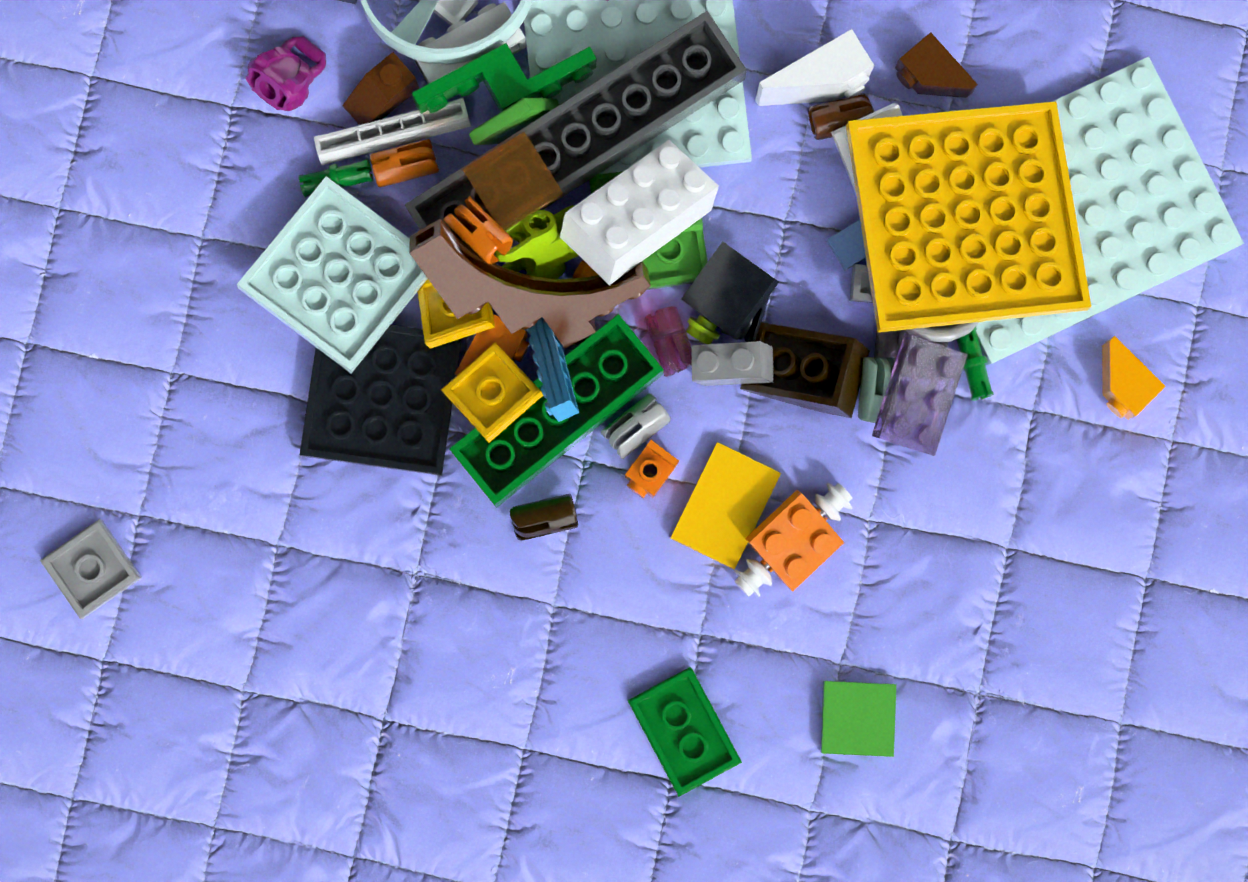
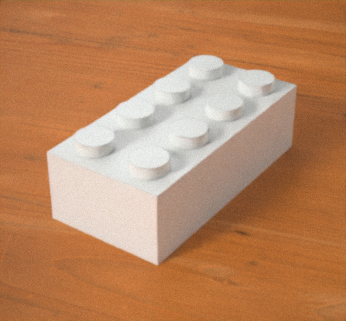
M668 140L565 212L560 238L610 285L712 210L719 185L674 143Z

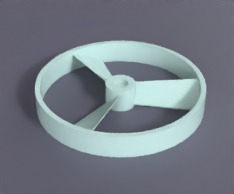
M361 0L369 23L385 43L409 58L433 64L467 62L477 59L501 46L521 26L532 4V0H521L514 13L499 29L477 42L461 47L437 49L418 46L416 43L439 0H421L392 32H389L377 20L369 8L367 0Z

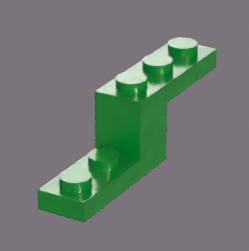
M505 43L412 92V96L420 114L426 111L434 113L444 108L448 104V99L458 94L463 97L473 93L479 88V83L483 81L499 111L502 112L522 98H552L562 91V86L573 80L575 83H580L588 79L594 73L592 70L596 68L597 58L589 46L541 73L526 79L509 46Z

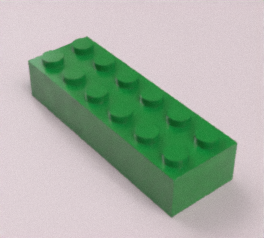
M619 314L565 356L579 410L578 414L558 422L554 415L550 416L545 408L547 399L542 396L490 443L475 428L449 448L496 508L663 375L664 369ZM537 378L533 383L541 391L540 387L543 386V383Z

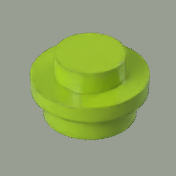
M700 314L697 319L693 317L688 319L689 326L686 332L705 344H711L714 339L718 340L720 334L715 330L717 326Z

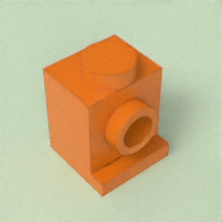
M650 440L626 472L625 478L629 480L626 486L642 498L646 494L654 498L678 466L679 460ZM649 464L654 465L657 469V474L651 478L646 477L643 473V468Z

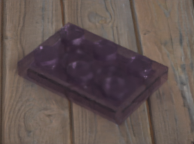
M904 333L872 437L935 456L968 354Z

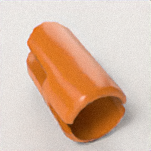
M426 139L370 154L377 186L385 187L438 173L439 168L435 161L436 157L432 150L431 140Z
M469 196L465 200L467 207L460 204L454 209L458 220L452 214H448L443 221L487 264H494L499 261L494 252L497 250L505 256L513 244V239Z

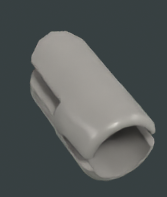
M647 394L604 428L601 434L605 439H609V444L613 449L617 450V454L621 459H624L671 421V417L664 407L658 404L652 394Z

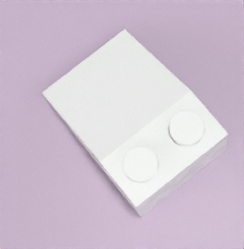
M851 29L759 82L755 101L758 106L830 102L839 100L844 96L846 98L856 96L866 89L864 85L870 80L869 76L874 64Z

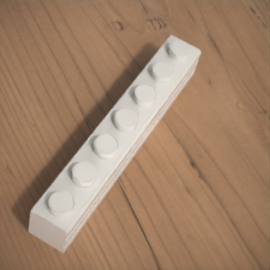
M464 98L448 102L444 108L434 113L426 111L420 114L419 110L336 132L314 136V141L321 165L471 127Z

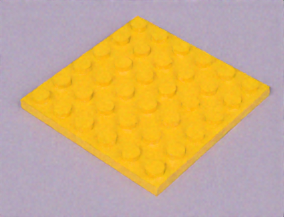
M1056 101L848 121L846 131L877 333L1087 311L1091 308Z

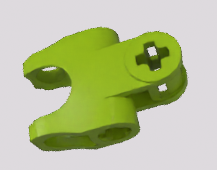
M575 205L568 206L554 215L546 210L533 211L505 227L504 230L511 238L520 244L511 248L505 256L497 250L494 252L499 262H506L502 267L516 272L525 270L527 272L526 275L557 279L562 276L566 269L565 262L579 256L560 238L565 212Z

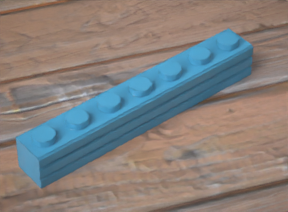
M541 317L535 325L527 329L531 335L529 343L535 351L533 359L536 365L539 366L536 372L543 383V386L540 388L543 396L547 399L545 408L550 416L554 415L557 421L560 422L578 414L579 410L562 345L552 329Z

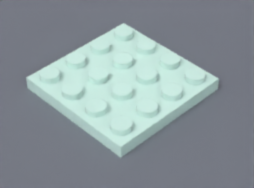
M326 176L237 283V288L348 372L352 373L428 278L409 253L410 238Z

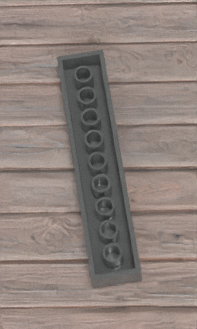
M705 11L405 204V207L418 228L422 230L439 219L443 221L448 214H452L458 220L454 209L460 204L467 207L465 200L470 196L504 229L522 216L533 211L544 210L745 80L747 69L709 12ZM447 225V227L454 233V235H455L460 241H462L464 244H466V243Z

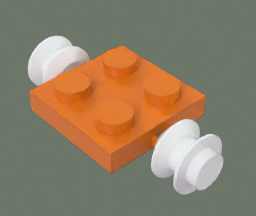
M827 483L829 492L825 496L815 494V502L818 507L816 509L800 491L796 490L745 538L762 558L760 563L757 560L747 559V570L744 572L734 571L738 576L734 582L748 597L753 593L760 597L758 588L762 584L772 586L770 575L772 571L787 588L794 591L844 544V541L826 522L828 518L840 521L839 511L843 507L849 510L853 509L849 503L853 498L842 485L837 483L833 486Z

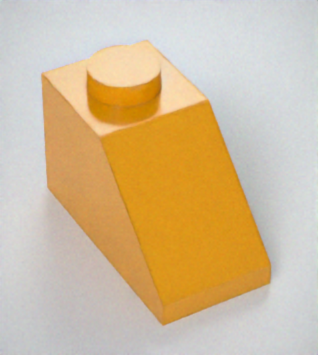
M1113 336L1102 345V394L1108 400L1106 405L1111 412L1119 418L1125 417L1129 420L1136 417L1166 386L1116 336Z

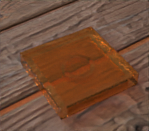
M525 132L463 169L464 174L491 217L504 230H507L563 195L559 185Z

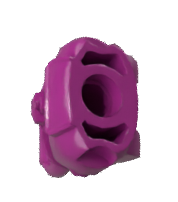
M304 36L292 37L286 40L280 47H274V49L263 52L251 59L245 79L251 86V90L276 110L292 111L302 106L308 98L309 85L313 82L314 78L322 73L326 66V53ZM295 46L315 62L316 65L309 67L307 63L291 52L292 47Z

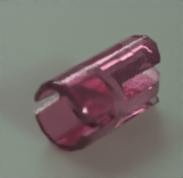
M666 307L657 310L654 316H651V313L645 316L644 322L659 363L664 369V376L669 377L675 374V372L679 373L687 369V367H692V347L677 307Z

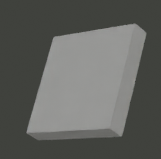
M101 519L40 560L80 619L86 618L142 578Z

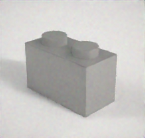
M761 341L692 345V381L704 386L773 382V347Z

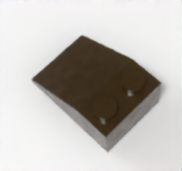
M761 322L755 342L761 341L773 347V382L741 384L740 389L817 412L852 418L861 385L863 357H868L870 350L856 338Z

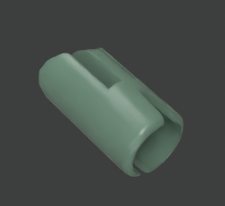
M863 357L858 418L860 420L871 423H880L881 419H884L885 423L893 420L899 364L897 357Z

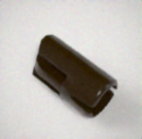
M571 494L513 506L510 509L514 533L520 541L575 529L579 525Z

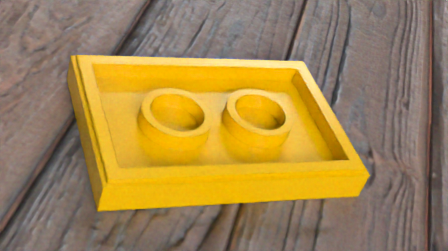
M717 442L670 539L735 570L748 543L745 538L754 531L781 473Z

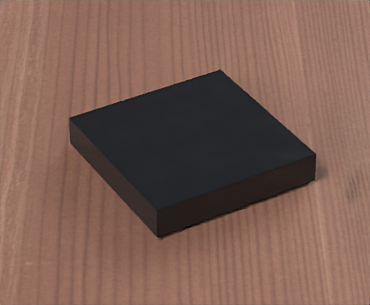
M722 241L681 300L737 340L779 281Z

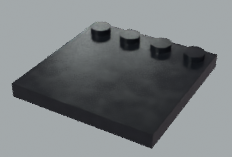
M390 325L352 373L348 372L318 348H315L299 455L302 457L442 476L453 403L445 396L441 389L456 377L455 372L458 368L462 338L430 349L425 344L423 329Z

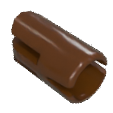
M866 94L810 106L808 109L811 130L816 135L814 137L816 140L833 137L831 132L845 126L848 121L858 120L875 112Z

